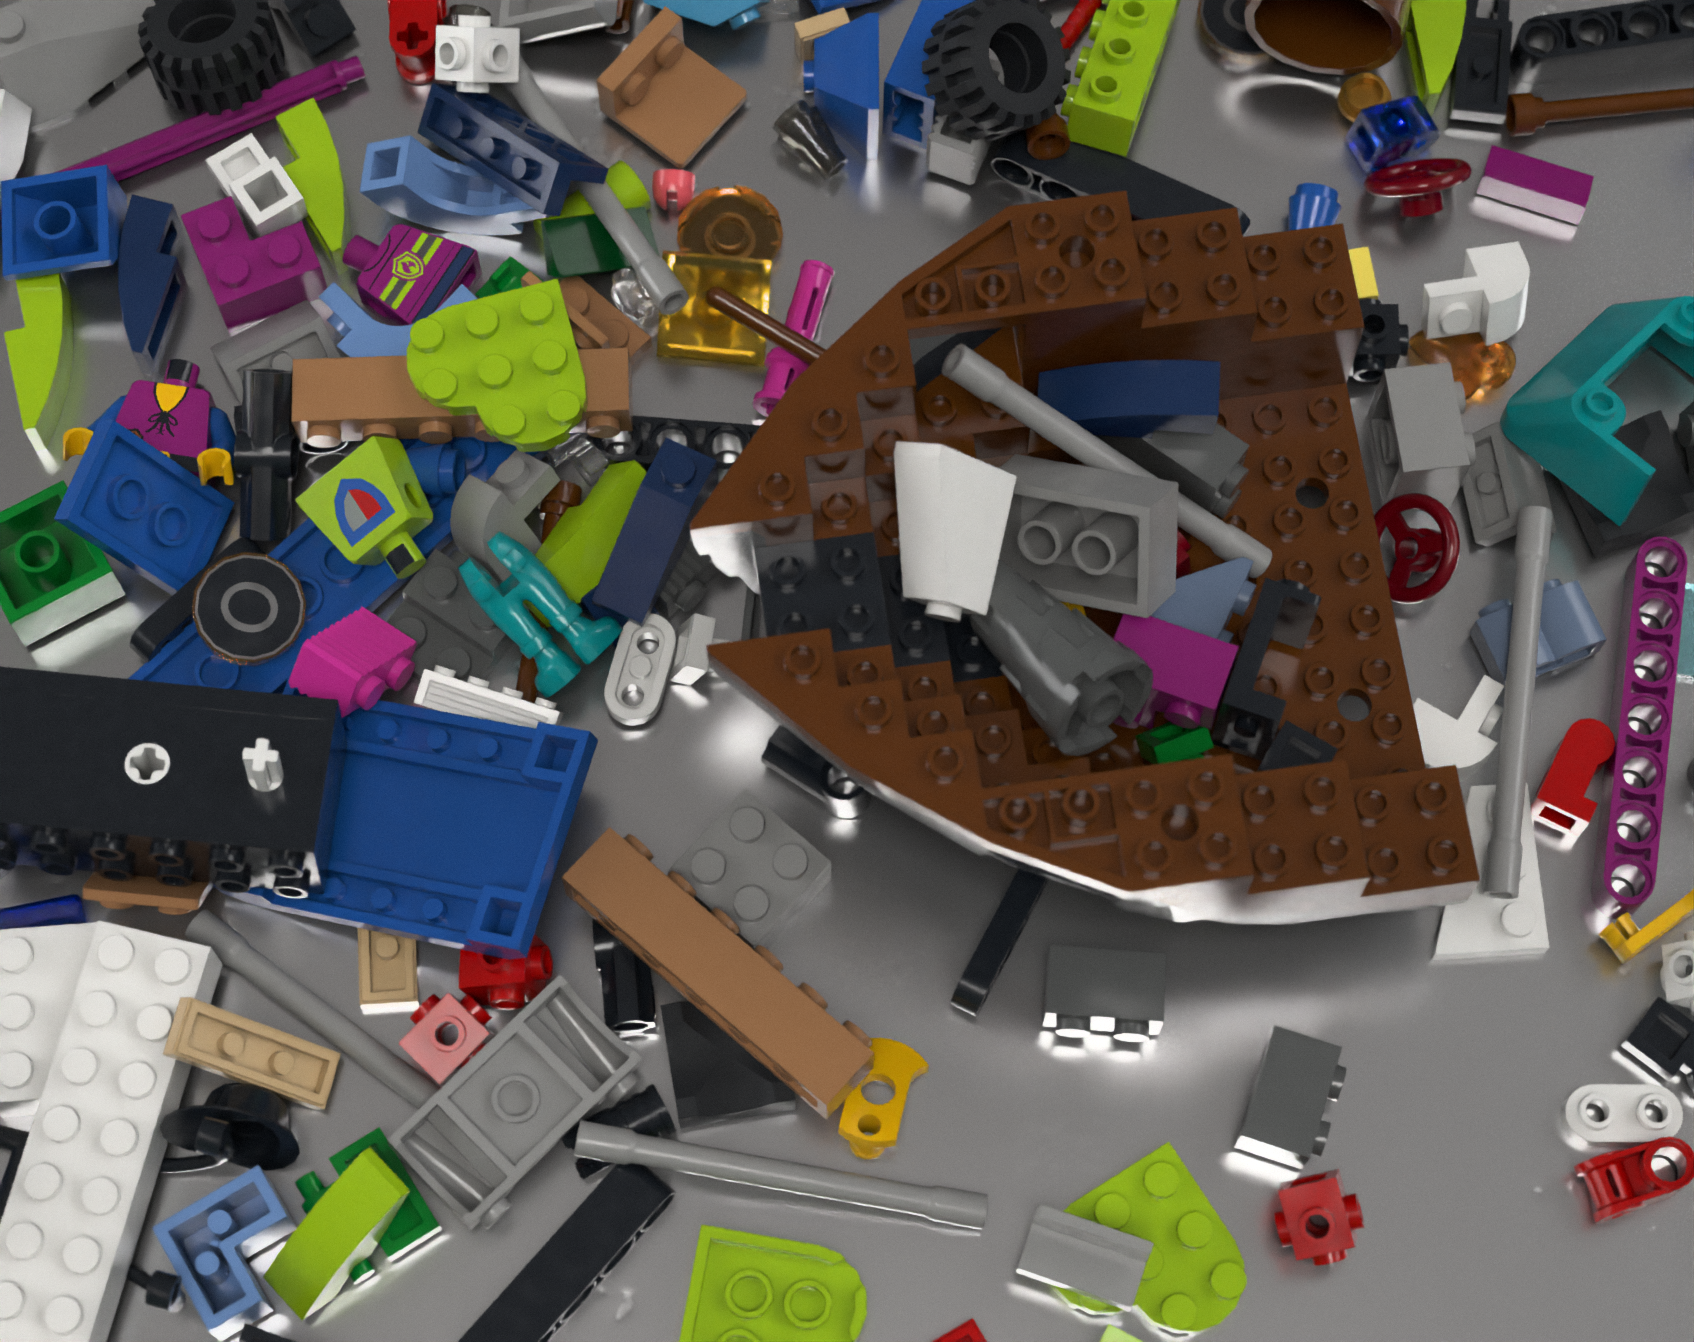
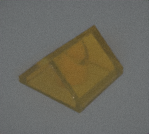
M663 250L662 259L666 261L689 294V299L686 305L674 314L664 315L659 310L657 357L764 367L768 340L709 306L706 302L705 294L710 287L720 286L771 316L773 302L772 261Z

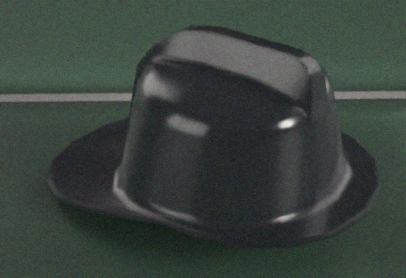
M238 1082L223 1084L210 1093L204 1105L177 1109L165 1116L160 1125L162 1135L166 1140L175 1146L196 1152L195 1142L197 1133L205 1117L230 1122L231 1132L229 1138L233 1141L235 1149L233 1155L227 1161L248 1169H252L257 1165L265 1171L283 1169L295 1163L300 1154L299 1140L288 1129L289 1117L286 1104L275 1093L256 1085Z

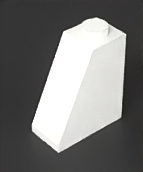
M896 441L894 465L903 597L926 605L925 615L944 621L960 622L962 613L986 616L1017 476L942 444Z

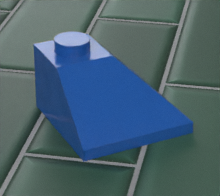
M867 13L815 39L814 60H804V92H814V113L867 160H878L879 13Z
M107 165L1 181L2 276L6 281L114 264L119 256L122 228L127 213V197Z

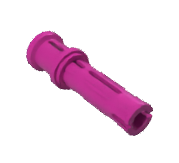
M805 260L801 264L799 278L787 312L784 325L811 341L814 340L831 279H833L835 274L831 266L817 260ZM775 347L768 352L764 362L768 371L762 391L755 393L752 402L753 408L765 417H768L792 382L810 366L780 347Z

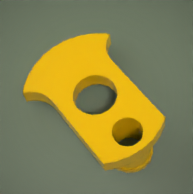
M1694 889L1641 930L1631 919V915L1626 912L1616 919L1617 922L1614 924L1613 922L1610 923L1598 935L1606 941L1622 964H1625L1694 914Z
M870 1038L873 1044L869 1049L874 1052V1068L845 1099L838 1133L849 1141L851 1151L862 1159L877 1158L884 1152L885 1148L896 1146L910 1085L919 1075L928 1073L929 1065L919 1053L911 1047L892 1039ZM882 1081L892 1087L895 1095L888 1103L877 1105L868 1102L863 1097L861 1090L869 1082ZM870 1132L874 1135H865L863 1133Z

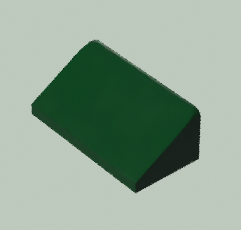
M646 207L627 208L626 211L659 256ZM595 213L541 221L547 275L563 278L632 267Z

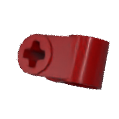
M388 0L389 41L391 49L396 54L395 62L399 75L403 80L411 84L421 85L435 79L436 25H446V0Z
M1662 1137L1626 1150L1619 1149L1604 1153L1574 1166L1576 1175L1584 1177L1596 1207V1211L1592 1214L1595 1223H1604L1642 1209L1646 1205L1670 1198L1679 1193L1694 1177V1152L1691 1147L1681 1139ZM1663 1155L1673 1160L1678 1170L1677 1180L1668 1182L1656 1176L1652 1170V1156Z

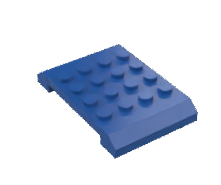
M287 680L283 691L284 695L308 697L307 693L300 695L297 687L291 689ZM378 700L369 710L359 707L342 718L347 740V751L324 894L308 893L307 897L296 899L280 896L274 893L273 889L250 887V890L247 892L234 893L221 890L215 885L213 886L225 895L258 907L505 959L527 958L598 739L591 731L538 722L535 729Z

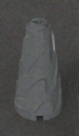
M998 560L986 616L967 614L975 634L1001 663L1000 670L1026 701L1031 716L1063 754L1078 756L1101 748L1117 737L1108 726L1118 716L1130 725L1143 708L1153 685L1152 669L1135 651L1120 641L1116 642L1078 609L1074 608L1071 611L1036 581L1028 582L1017 571L1015 572L1002 560Z

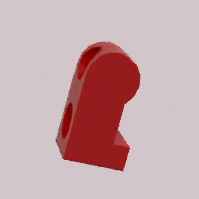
M1592 718L1580 719L1571 725L1558 744L1530 806L1533 816L1577 837L1581 835L1589 824L1598 803L1584 797L1592 777L1599 773L1614 752V735L1607 725Z

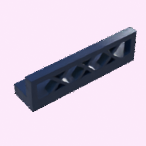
M432 83L417 133L540 213L560 216L571 180L604 184L609 170L607 167L490 94L458 92L457 86L439 83Z

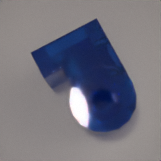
M1412 95L1361 109L1345 136V140L1366 176H1369L1374 171L1387 167L1389 162L1420 154L1432 146L1439 139L1441 133L1419 96Z

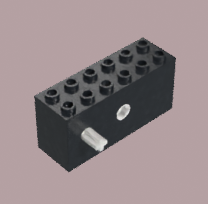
M0 666V870H11L16 867V864L39 866L46 873L61 876L72 875L75 870L97 872L101 877L113 881H129L133 879V876L154 877L162 884L176 887H187L191 885L192 881L215 883L214 885L217 888L234 893L247 892L250 890V887L273 889L274 893L280 896L296 899L305 898L308 896V893L324 894L347 751V740L339 702L335 699Z

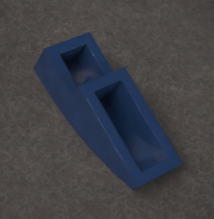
M132 194L122 228L118 256V291L123 323L131 351L141 372L152 375L186 282L176 256H173L183 228L173 204Z
M1139 360L1098 363L1039 372L1037 397L1093 435L1152 439L1154 430L1213 434L1219 414L1220 361Z

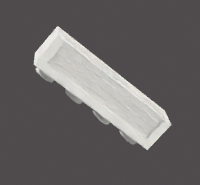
M435 665L434 671L424 669L413 702L442 712L535 729L538 722L560 725L563 712L555 710L557 705L555 702L537 697L535 703L522 699L523 692L503 686L501 692L488 689L489 681L469 675L466 682L454 678L456 671L439 665Z

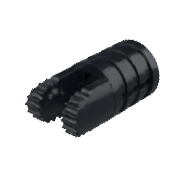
M653 1084L647 1086L646 1090L631 1095V1098L625 1101L621 1100L610 1109L607 1107L583 1120L631 1129L638 1134L659 1138L677 1131L663 1100ZM579 1123L562 1138L565 1147L568 1149L572 1148L573 1150L575 1148ZM580 1157L577 1159L575 1167L580 1177L585 1179L615 1163Z

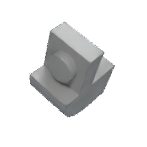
M516 449L507 460L498 466L496 472L486 482L469 474L460 486L452 505L450 517L451 533L454 542L461 553L468 558L472 557L490 572L496 581H504L512 573L499 562V559L489 548L487 541L498 531H501L521 543L534 555L537 553L542 544L524 519L560 481L553 468Z

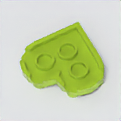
M558 278L448 306L429 315L427 318L416 321L411 327V340L406 350L407 371L419 397L423 400H428L435 407L447 409L449 414L455 416L478 414L486 432L491 437L494 435L501 442L516 446L518 451H546L566 442L570 437L569 432L580 422L583 411L586 413L588 407L586 380Z
M1170 1142L1165 1143L1077 1199L1063 1211L1154 1243L1132 1309L1135 1308L1152 1326L1157 1328L1160 1326L1172 1333L1197 1335L1217 1327L1236 1308L1247 1284L1244 1260L1236 1241ZM1051 1284L1052 1289L1058 1296L1074 1309L1077 1307L1089 1314H1107L1106 1316H1115L1127 1311Z
M701 1224L679 1342L858 1341L867 1318L866 1289L862 1285L858 1272L845 1261V1258L840 1253L820 1245Z

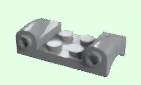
M559 974L387 1139L388 1146L470 1230L479 1223L488 1230L512 1207L513 1204L506 1196L512 1191L513 1186L582 1118L607 1098L616 1105L638 1084L640 1079L633 1072L639 1067L642 1057L612 1032Z

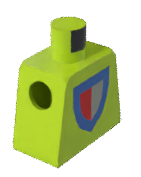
M380 436L370 437L295 499L306 515L353 564L376 566L386 560L396 577L403 579L417 572L426 563V559L412 538L432 522L433 513L399 439Z

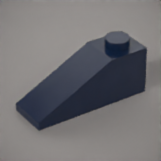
M667 437L665 438L639 486L592 598V604L641 627L644 626L691 538V521L719 484L717 460Z

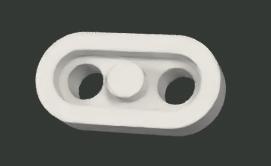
M650 613L643 627L627 621L620 633L604 688L606 707L615 720L625 725H641L656 715L661 705L675 657L676 636L674 629L665 618L657 614ZM645 639H653L659 644V647L654 653L645 654L638 649L639 644ZM629 691H638L644 696V699L637 706H628L623 702V697Z
M1589 1084L1578 1088L1567 1098L1562 1107L1561 1120L1566 1133L1581 1145L1591 1147H1635L1662 1137H1673L1682 1125L1683 1110L1678 1098L1670 1090L1659 1085ZM1588 1104H1596L1602 1108L1604 1112L1603 1122H1594L1587 1116L1586 1106ZM1653 1104L1659 1107L1663 1115L1662 1122L1656 1123L1649 1120L1645 1114V1106Z

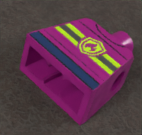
M403 224L394 225L380 246L360 235H355L348 243L342 259L344 264L361 272L356 282L361 303L375 316L391 326L410 325L428 317L461 284L471 291L482 275L476 249Z

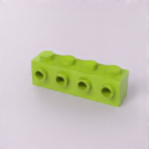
M1102 0V4L1108 5L1106 11L1096 10L1088 40L1093 41L1094 45L1092 48L1082 47L1075 69L1074 77L1081 79L1078 86L1069 83L1066 90L1067 95L1061 107L1060 115L1069 117L1067 127L1070 141L1127 157L1181 0Z

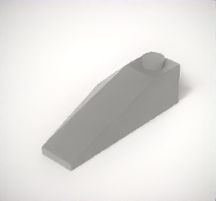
M21 0L0 8V77L5 89L32 108L28 134L76 116L90 105L88 99L109 83L115 86L129 76L127 70L145 57L139 43L138 27L140 23L144 22L142 15L146 8L155 6L154 0Z

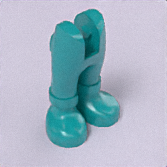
M498 531L487 541V544L499 559V562L512 573L499 585L490 572L472 557H469L460 565L458 570L466 588L485 614L520 647L519 650L528 659L534 658L538 669L534 681L536 689L545 698H548L568 684L580 672L582 666L569 652L562 650L552 641L553 636L544 627H541L523 604L524 600L531 602L549 620V624L557 633L561 632L575 653L586 665L594 661L619 636L623 628L615 618L610 616L594 621L582 617L580 614L583 609L574 600L571 601L547 567L521 543Z

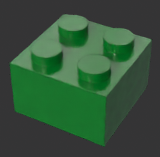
M64 480L0 512V606L25 647L126 595L103 551L54 520L68 489Z

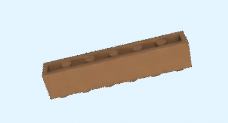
M628 348L577 349L587 385L588 407L586 413L583 411L580 422L569 433H587L589 436L596 438H610L617 436L620 431H633L632 366ZM407 355L293 359L291 422L301 443L307 442L314 447L331 448L338 446L341 441L363 440L366 442L372 436L394 439H420L430 444L447 443L452 440V437H475L485 442L500 441L494 435L491 437L486 432L478 414L455 416L449 414L447 409L435 407L428 400H423L419 397L407 371Z
M609 827L562 876L566 895L827 1120L874 1068V1052L869 1049L873 1044L871 1039L851 1021L846 1020L841 1025L825 1011L828 1007L827 1002L811 986L802 982L797 987L780 972L784 967L769 950L761 945H757L753 950L737 936L740 932L739 927L727 914L716 907L709 912L694 899L697 895L696 891L681 875L672 870L665 875L650 861L654 857L640 840L631 834H628L623 839Z

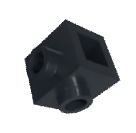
M1360 299L1359 303L1364 330L1349 376H1353L1354 379L1362 382H1374L1381 379L1384 369L1396 368L1399 358L1407 356L1409 330L1407 324H1399L1398 304H1383L1376 299Z

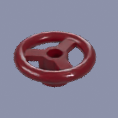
M1456 158L1414 160L1374 171L1366 177L1364 187L1369 194L1374 196L1398 197L1401 216H1426L1444 209L1441 191L1465 182L1470 177L1472 169L1468 162Z
M1421 493L1399 495L1386 502L1376 512L1374 519L1379 543L1386 527L1396 541L1395 555L1397 559L1390 577L1386 575L1391 600L1402 604H1414L1432 598L1449 582L1458 563L1460 538L1452 514L1440 501ZM1407 510L1426 512L1436 521L1440 531L1427 528H1410L1401 513ZM1412 571L1427 574L1434 573L1421 585L1406 587Z

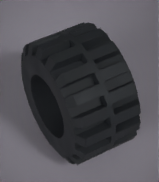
M154 0L155 6L147 7L142 15L144 22L140 23L138 27L139 43L159 93L164 100L168 99L170 105L178 110L186 107L189 114L199 115L203 111H208L209 115H220L222 110L231 109L232 112L243 108L242 104L248 101L254 103L261 98V91L271 89L277 82L275 75L283 71L284 62L282 58L285 57V50L267 0Z
M975 0L944 15V19L935 23L931 29L933 37L926 39L923 51L929 55V59L922 61V73L929 76L930 83L926 84L925 88L928 96L934 94L938 102L934 106L940 117L946 114L950 117L948 125L957 132L966 129V137L975 140L983 137L986 141L996 140L1038 125L1057 112L1055 106L1062 104L1067 95L1062 86L1070 83L1071 71L1065 68V62L1071 59L1069 48L1063 49L1060 40L1065 36L1060 26L1054 28L1050 23L1053 16L1047 9L1044 8L1038 11L1036 9V0ZM989 48L996 54L1001 63L1004 73V85L997 79L992 70Z

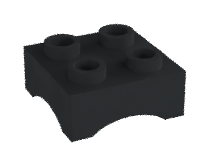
M1661 410L1644 415L1621 426L1614 435L1617 440L1656 469L1629 517L1621 526H1618L1560 480L1595 557L1694 524V484L1679 460L1671 439L1668 424Z
M675 1002L660 1005L680 1129L796 1109L794 1091L691 1002Z

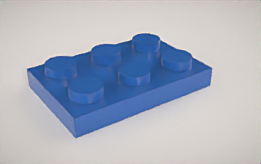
M104 419L98 422L54 520L173 596L208 564L235 502L208 484L202 486L200 478L115 420Z

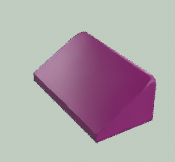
M1491 145L1476 193L1579 225L1587 207L1594 176Z

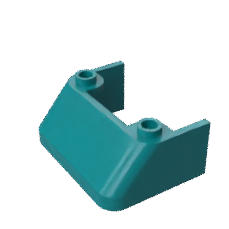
M1693 296L1625 302L1609 306L1509 399L1500 417L1501 429L1510 441L1618 526H1621L1627 520L1656 469L1614 437L1626 418V408L1620 397L1610 390L1608 386L1650 346H1653L1694 378Z

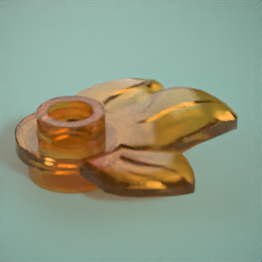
M1420 330L1409 339L1410 349L1427 365L1451 362L1454 382H1462L1465 400L1474 395L1478 389L1494 390L1503 386L1512 377L1516 368V356L1513 349L1504 341L1485 346L1480 332L1426 340L1423 330ZM1490 358L1496 360V362L1484 363L1481 359Z

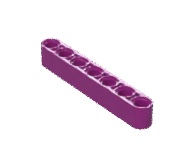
M1653 537L1646 540L1629 564L1624 580L1609 729L1614 735L1615 747L1613 754L1604 766L1591 888L1592 900L1596 908L1605 916L1613 919L1619 918L1626 912L1633 915L1653 893L1656 883L1688 566L1687 554L1683 547L1668 537ZM1654 562L1664 568L1667 577L1653 575L1648 571L1645 563ZM1648 613L1654 615L1660 621L1662 629H1653L1646 626L1639 614ZM1634 665L1649 667L1654 672L1657 681L1649 682L1640 678L1634 670ZM1638 717L1648 723L1651 734L1643 735L1637 733L1630 726L1628 718ZM1623 770L1638 772L1644 778L1646 788H1636L1627 783L1623 777ZM1627 823L1637 829L1641 842L1625 840L1620 836L1617 824ZM1622 877L1627 879L1635 890V897H1624L1618 894L1611 884V878Z

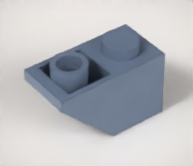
M1240 557L1177 578L1176 592L1151 616L1231 644L1234 633L1226 630L1233 613L1244 616L1257 587L1256 584L1248 581L1254 561Z

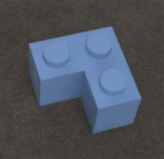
M259 1165L152 1227L177 1275L181 1276L182 1284L206 1328L219 1341H223L242 1330L245 1323L250 1325L273 1311L245 1259L296 1230L297 1227L271 1180Z

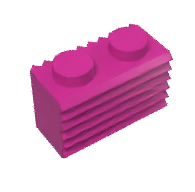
M361 606L358 611L355 610L347 618L343 617L335 625L331 624L328 629L325 628L323 632L319 631L316 636L313 635L310 640L306 639L288 680L290 688L297 687L300 695L307 693L308 697L338 700L342 718L359 707L369 710L377 703L384 691L389 688L399 691L408 682L415 668V663L411 661L417 642Z

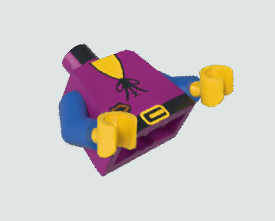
M171 359L168 361L163 383L137 380L132 383L127 395L120 396L87 428L79 427L66 431L63 435L62 459L68 461L74 455H84L99 420L113 419L200 478L202 486L208 484L215 489L216 476H223L225 485H233L234 483L232 468L234 466L236 434L228 414L217 408L211 392L196 388L200 373L199 366L187 360Z

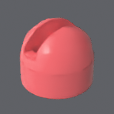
M679 169L655 171L653 173L652 193L657 205L664 210H668L669 201H677L678 211L686 208L693 200L696 176L691 172Z

